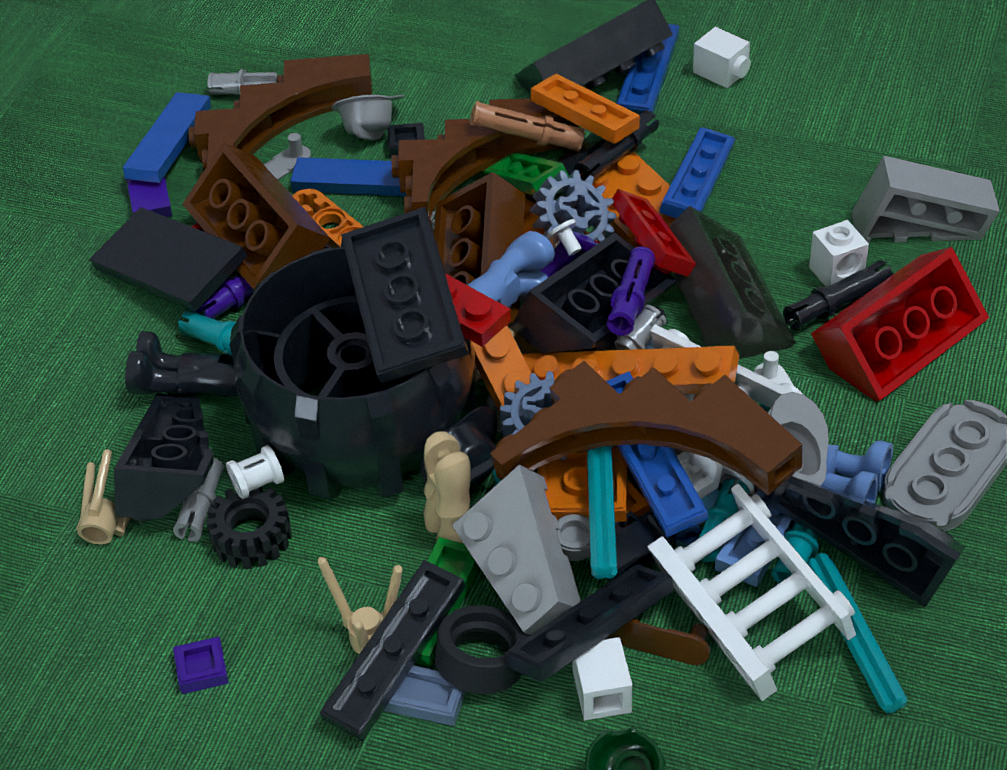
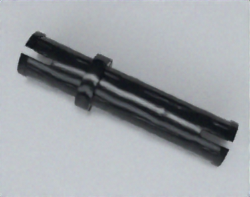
M643 110L639 113V129L615 144L610 141L604 142L585 159L578 162L573 168L574 171L578 170L580 173L583 169H586L580 175L581 180H585L588 176L592 175L594 182L598 176L626 153L635 152L640 148L642 140L655 132L659 127L658 120H655L649 126L647 125L649 121L656 117L655 114L651 111Z
M878 260L874 264L828 287L820 286L813 289L808 297L783 309V317L786 324L788 325L797 320V322L790 326L792 330L796 331L819 318L828 319L834 316L837 309L859 299L892 276L891 267L887 266L879 271L880 268L886 265V262Z

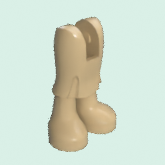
M435 432L427 439L424 447V463L427 473V482L423 490L424 495L427 497L424 506L425 527L429 532L437 533V540L439 537L463 543L452 525L470 509V460L465 453L461 452L458 441L451 434Z

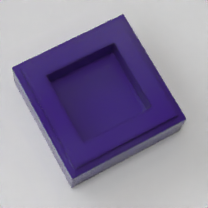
M220 636L173 647L178 682L182 694L229 684Z

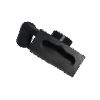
M629 511L627 513V522H615L617 574L611 579H605L610 582L636 564L646 568L650 567L655 561L648 546L662 536L672 545V539L675 535L666 538L652 511H648L640 517Z

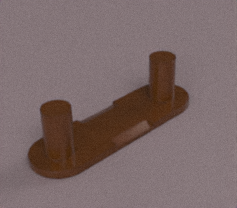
M632 619L604 639L620 637L621 644L624 647L690 665L704 664L710 656V647L705 642L708 629L700 623L694 624L690 634L669 628L667 630L644 624L640 620Z

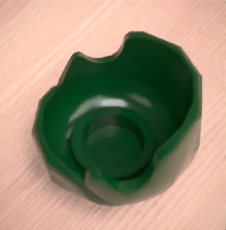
M632 727L617 731H602L587 748L585 770L666 769V761L657 742Z

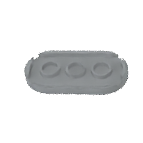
M964 400L963 405L955 406L951 402L936 409L888 470L883 488V499L886 507L926 520L936 528L944 531L962 524L1007 465L1006 414L990 404L976 400Z

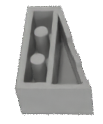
M883 156L853 208L851 215L854 228L868 243H870V238L893 237L894 242L898 243L907 242L908 237L931 236L932 241L982 240L1000 211L991 180Z
M518 465L452 526L522 631L531 635L581 602L568 556L563 554L557 534V530H560L556 516L551 514L545 493L548 490L545 478Z

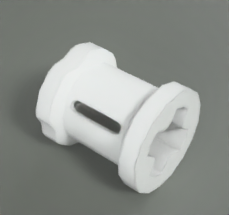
M269 445L262 447L261 453L236 463L232 460L226 463L231 482L242 499L249 497L250 491L270 482L276 484L284 482L279 461Z

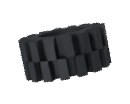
M261 486L250 491L249 497L242 499L230 488L224 491L225 500L220 496L214 499L215 508L209 507L206 522L213 550L215 553L217 552L218 558L222 562L228 559L229 566L237 568L239 562L242 561L244 569H252L253 561H258L259 566L262 567L267 565L266 557L270 556L275 561L280 557L279 549L286 551L289 546L288 539H291L292 535L291 525L284 499L280 494L276 496L274 489L268 487L263 492V487ZM248 520L266 522L263 526L251 532H237L233 530L237 525Z

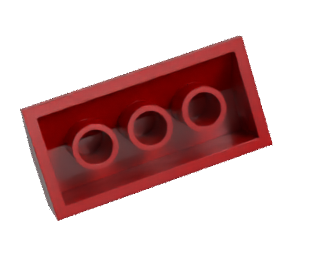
M952 247L918 256L811 333V336L831 371L872 400L880 401L989 319V316Z

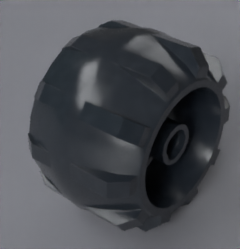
M330 247L314 251L305 257L287 264L278 271L269 274L257 285L243 315L239 316L231 330L230 348L234 362L237 396L244 409L246 422L251 425L257 454L261 453L262 447L269 445L279 461L283 475H288L295 470L306 475L309 495L333 499L339 497L342 488L376 487L379 496L382 498L404 492L402 478L421 468L427 439L435 432H444L454 426L468 413L476 409L475 351L472 341L464 337L469 353L467 356L380 383L376 374L345 248ZM328 380L318 396L308 394L315 387Z

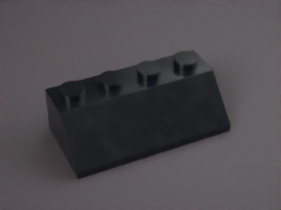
M647 0L538 59L516 73L515 77L530 93L532 87L554 74H558L580 86L585 85L590 90L607 81L604 73L613 68L619 74L636 64L633 57L644 52L646 58L664 49L665 46L662 41L673 36V33L656 1Z
M613 233L531 289L511 328L529 344L535 346L543 353L594 348L612 334L607 327L608 316L612 310L611 297L614 290L621 284L630 252L635 247L616 233ZM653 267L644 292L645 305H650L676 284L677 279ZM632 285L629 295L632 294L634 285Z

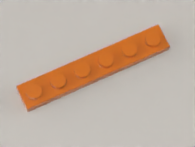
M735 346L522 354L531 373H534L539 380H545L548 371L553 372L554 380H556L562 372L569 369L572 370L585 361L605 381L628 371L633 378L642 377L652 368H655L682 394H696L701 387L708 383H715L724 375L728 376L735 383L739 353Z

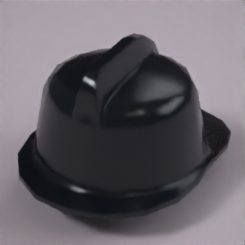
M480 406L474 409L454 426L444 431L451 434L458 441L461 452L465 453L470 460L471 476L469 491L484 483L494 469L490 453L496 447L493 442L497 433L498 420L495 411L488 406ZM423 456V459L421 461V475L423 481L426 483L427 473Z

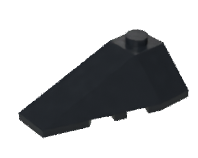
M156 394L114 467L116 516L131 517L133 520L140 522L153 519L160 520L204 484L213 465L212 449L209 448L208 433L204 428V417L198 396Z
M791 476L774 490L768 503L804 528L810 529L816 536L925 608L966 548V546L953 539L949 533L936 528L926 520Z

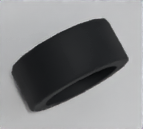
M471 605L456 609L444 617L438 628L435 649L436 668L443 679L451 685L470 693L493 694L507 690L519 681L522 674L507 668L505 655L495 658H478L464 653L456 645L470 640H480L496 644L507 652L510 648L527 638V633L522 631L514 617L507 611L481 605Z

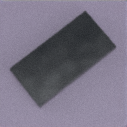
M140 207L89 260L94 268L196 312L246 259L247 254L242 246Z
M425 207L341 234L376 374L380 383L469 355Z

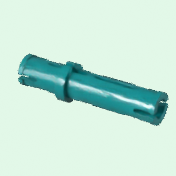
M187 311L181 315L189 320L188 323L181 320L178 321L179 331L184 336L216 345L223 353L232 355L230 337L232 327L236 322H221L194 311Z

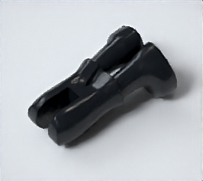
M141 331L139 333L136 351L129 353L126 363L125 384L128 393L148 395L177 391L178 396L195 392L225 397L237 396L232 355L185 352L181 356H173L162 351L159 338L155 333Z

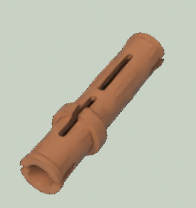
M475 101L470 115V125H477L536 140L537 144L541 146L552 144L579 152L585 135L584 128L555 122L553 117L545 115L543 118L480 103V101Z

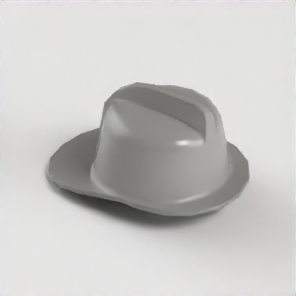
M362 95L350 97L335 102L332 105V110L340 114L347 133L356 135L361 139L377 140L381 138L384 131L391 125L392 102L405 98V95L389 97L383 95Z
M795 392L782 394L774 401L770 415L803 444L802 468L792 476L821 485L826 478L829 441L828 426L823 413L812 400L803 394Z

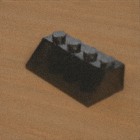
M689 206L668 227L696 262V266L688 277L675 272L674 274L677 279L675 285L685 296L689 304L687 311L698 323L702 331L700 338L706 347L735 346L739 353V359L765 354L768 351L791 348L796 341L741 236Z

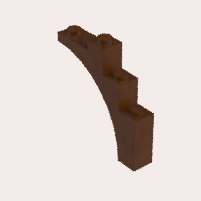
M369 54L284 60V75H278V83L240 85V100L234 101V108L196 111L195 126L189 127V142L191 149L197 148L200 163H203L204 171L223 142L253 155L269 140L290 127L317 115L332 112V105L335 102L355 96L373 95Z
M531 99L489 100V104L495 107L543 118L546 115L553 117L555 122L579 128L575 123L550 112L546 108L532 102ZM470 119L445 120V134H438V139L399 140L398 155L391 156L392 178H399L400 193H406L404 198L405 213L425 207L432 224L438 201L446 198L458 185L468 178L485 170L510 153L515 152L529 155L568 148L552 144L541 146L537 144L536 140L477 125L473 126L470 125Z
M583 361L572 370L569 369L562 372L556 378L553 385L549 387L552 406L539 410L532 417L530 423L517 433L504 437L497 444L495 450L490 453L496 476L502 481L518 465L533 471L569 454L603 446L643 444L670 447L710 458L741 474L769 495L802 468L803 444L726 375L713 384L708 383L701 387L693 400L690 401L655 368H652L642 377L633 378L624 387L623 392L619 394Z

